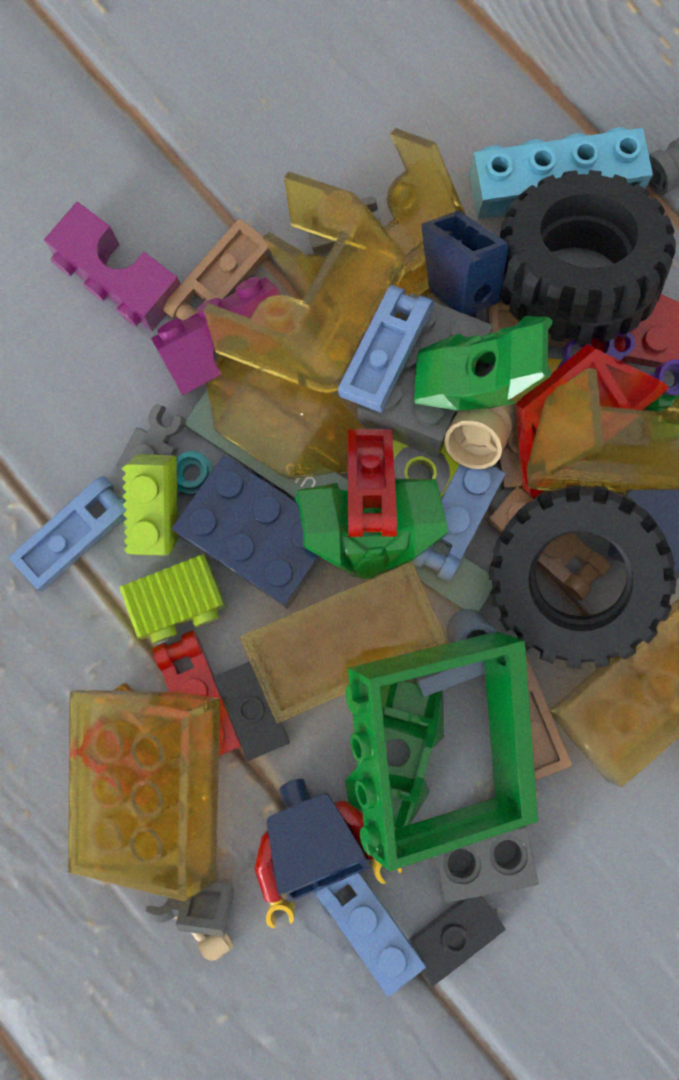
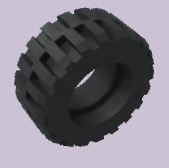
M577 170L566 171L559 178H555L554 175L543 178L538 182L537 188L531 185L519 194L518 199L510 204L505 213V220L502 221L500 238L508 243L500 298L506 306L510 305L509 312L519 322L525 316L549 317L553 320L551 327L548 329V334H551V340L564 342V338L576 340V344H590L591 340L599 338L600 343L615 339L619 331L623 335L636 329L641 321L646 320L651 315L656 303L660 299L676 252V240L673 236L675 231L668 215L664 216L665 209L656 197L653 199L648 198V191L639 184L632 186L627 183L625 177L614 174L613 178L602 176V171L589 170L588 174H578ZM563 248H585L604 255L613 264L597 268L580 267L559 259L552 252Z
M580 484L566 485L565 488L551 489L540 494L539 497L531 502H527L517 511L505 526L493 549L494 555L489 565L488 580H492L490 596L493 607H498L501 612L500 622L506 631L513 630L518 639L525 641L526 651L533 647L541 652L539 659L551 664L554 663L556 658L567 661V668L581 669L583 662H595L596 668L610 666V659L621 655L623 660H626L637 653L636 646L642 641L647 644L652 641L658 634L656 627L661 620H667L672 609L670 599L671 595L676 593L677 579L674 576L675 562L672 550L667 543L665 535L653 517L635 503L633 499L622 493L618 494L608 490L606 487L594 485V487L580 486ZM571 532H590L606 538L619 550L625 561L627 578L624 590L614 605L597 614L577 616L559 611L544 599L538 588L536 567L543 550L556 538Z

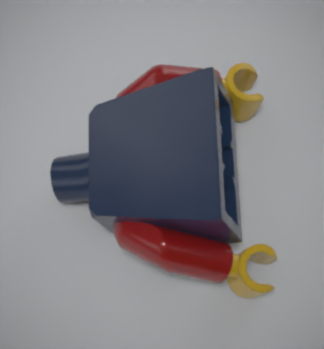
M294 779L279 788L286 809L267 818L268 831L261 836L254 865L264 901L270 903L266 914V922L269 927H276L277 919L274 911L284 910L289 916L290 924H292L296 912V906L293 901L369 868H372L375 877L380 883L386 884L380 873L382 865L371 855H367L362 846L360 830L364 827V820L361 811L347 801L333 802L328 793H322L311 798L304 779ZM402 868L397 869L399 874H401Z

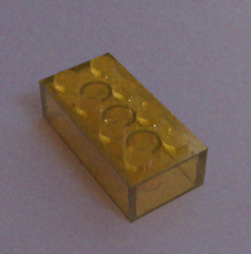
M412 562L401 565L240 636V640L277 724L344 695L346 686L349 685L348 667L448 644Z
M679 598L671 604L672 609L667 620L660 621L656 627L658 634L649 644L642 641L636 646L637 653L626 660H623L621 655L611 658L610 666L597 668L549 709L553 719L608 783L619 787L627 784L679 738Z

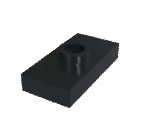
M256 659L213 677L247 761L290 743Z
M479 896L459 900L411 937L409 941L427 965L421 971L422 975L429 985L434 987L506 929L484 898Z

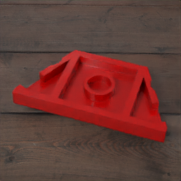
M588 344L585 345L551 373L548 379L515 403L523 489L533 499L666 392L669 389L668 385Z

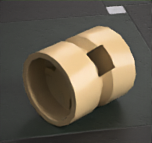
M515 404L490 409L457 410L446 431L444 440L446 450L453 460L471 469H486L495 465L501 458L508 437L516 423Z

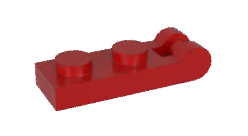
M347 429L348 537H363V532H381L382 537H396L397 509L392 429ZM363 508H381V513H363Z
M193 629L182 634V639L170 645L163 642L152 647V652L163 674L197 762L202 764L239 748L241 745L214 681V674L197 633ZM189 656L194 668L179 673L175 661Z

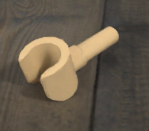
M225 932V937L191 933L194 936L193 938L198 941V947L203 957L210 961L221 958L234 946L227 932Z

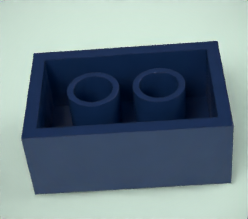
M225 455L219 460L171 528L181 538L286 609L289 608L322 559L303 546V528L298 504Z

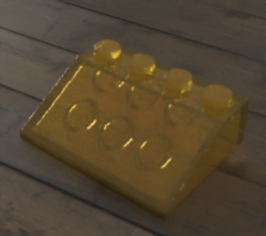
M70 691L68 873L184 902L216 880L220 698L182 692Z

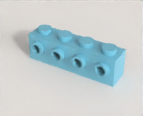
M617 127L602 134L586 136L583 133H575L560 140L544 142L541 139H534L519 146L503 148L499 145H492L483 148L481 151L474 152L469 177L477 220L505 216L510 204L518 199L519 194L528 187L534 185L537 188L538 182L543 178L551 175L559 178L566 171L577 170L578 174H588L589 170L602 171V176L613 178L614 174L625 177L627 183L632 186L639 184L646 188L653 173L643 128L627 130L625 127Z

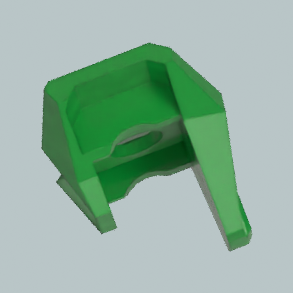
M525 316L517 325L499 329L497 333L486 334L483 338L480 335L465 337L458 333L421 348L416 357L415 404L451 410L490 409L517 403L522 396L551 376V370L548 366V329L551 327L553 320L549 317ZM477 360L495 365L493 370L486 376L478 377L475 373Z
M395 479L396 537H382L381 532H363V537H348V491L339 489L337 483L299 489L295 499L299 506L303 528V546L352 577H359L360 579L374 578L376 575L414 561L448 534L447 521L437 480ZM363 508V513H381V508Z
M407 681L380 687L385 742L400 739L408 745L410 751L409 758L403 765L391 766L388 764L394 827L397 829L412 823L428 796L430 790L424 778L432 748L444 738L443 691L441 690L423 697L417 684ZM357 764L344 778L348 802L363 813L355 792V783L359 780Z

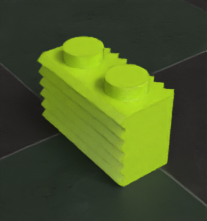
M137 454L122 468L126 473L122 477L126 482L122 486L126 491L122 497L127 500L123 504L127 509L123 513L127 518L123 522L127 527L124 530V533L127 535L124 539V542L127 544L124 551L127 554L169 555L178 542V534L171 529L177 521V456Z
M205 554L119 587L137 638L143 640L150 638L152 644L177 636L176 627L193 621L195 628L220 619L218 611L227 608L211 562Z

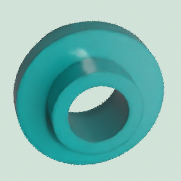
M187 451L177 456V490L187 495H195L213 470L210 460L204 454L197 451ZM190 467L200 469V475L196 480L189 481L185 479V472Z

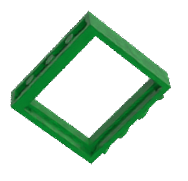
M493 632L347 668L349 685L345 689V698L353 716L354 733L350 737L352 753L357 760L359 780L355 783V792L363 811L364 827L360 830V838L367 855H371L390 872L538 822L524 640L500 632ZM484 661L495 798L394 830L380 687Z

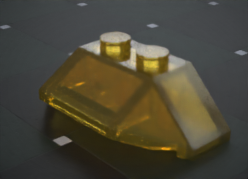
M229 342L215 361L221 375L206 383L215 431L287 479L319 476L333 472L338 474L348 473L347 429H365V427L357 420L341 399L267 350Z

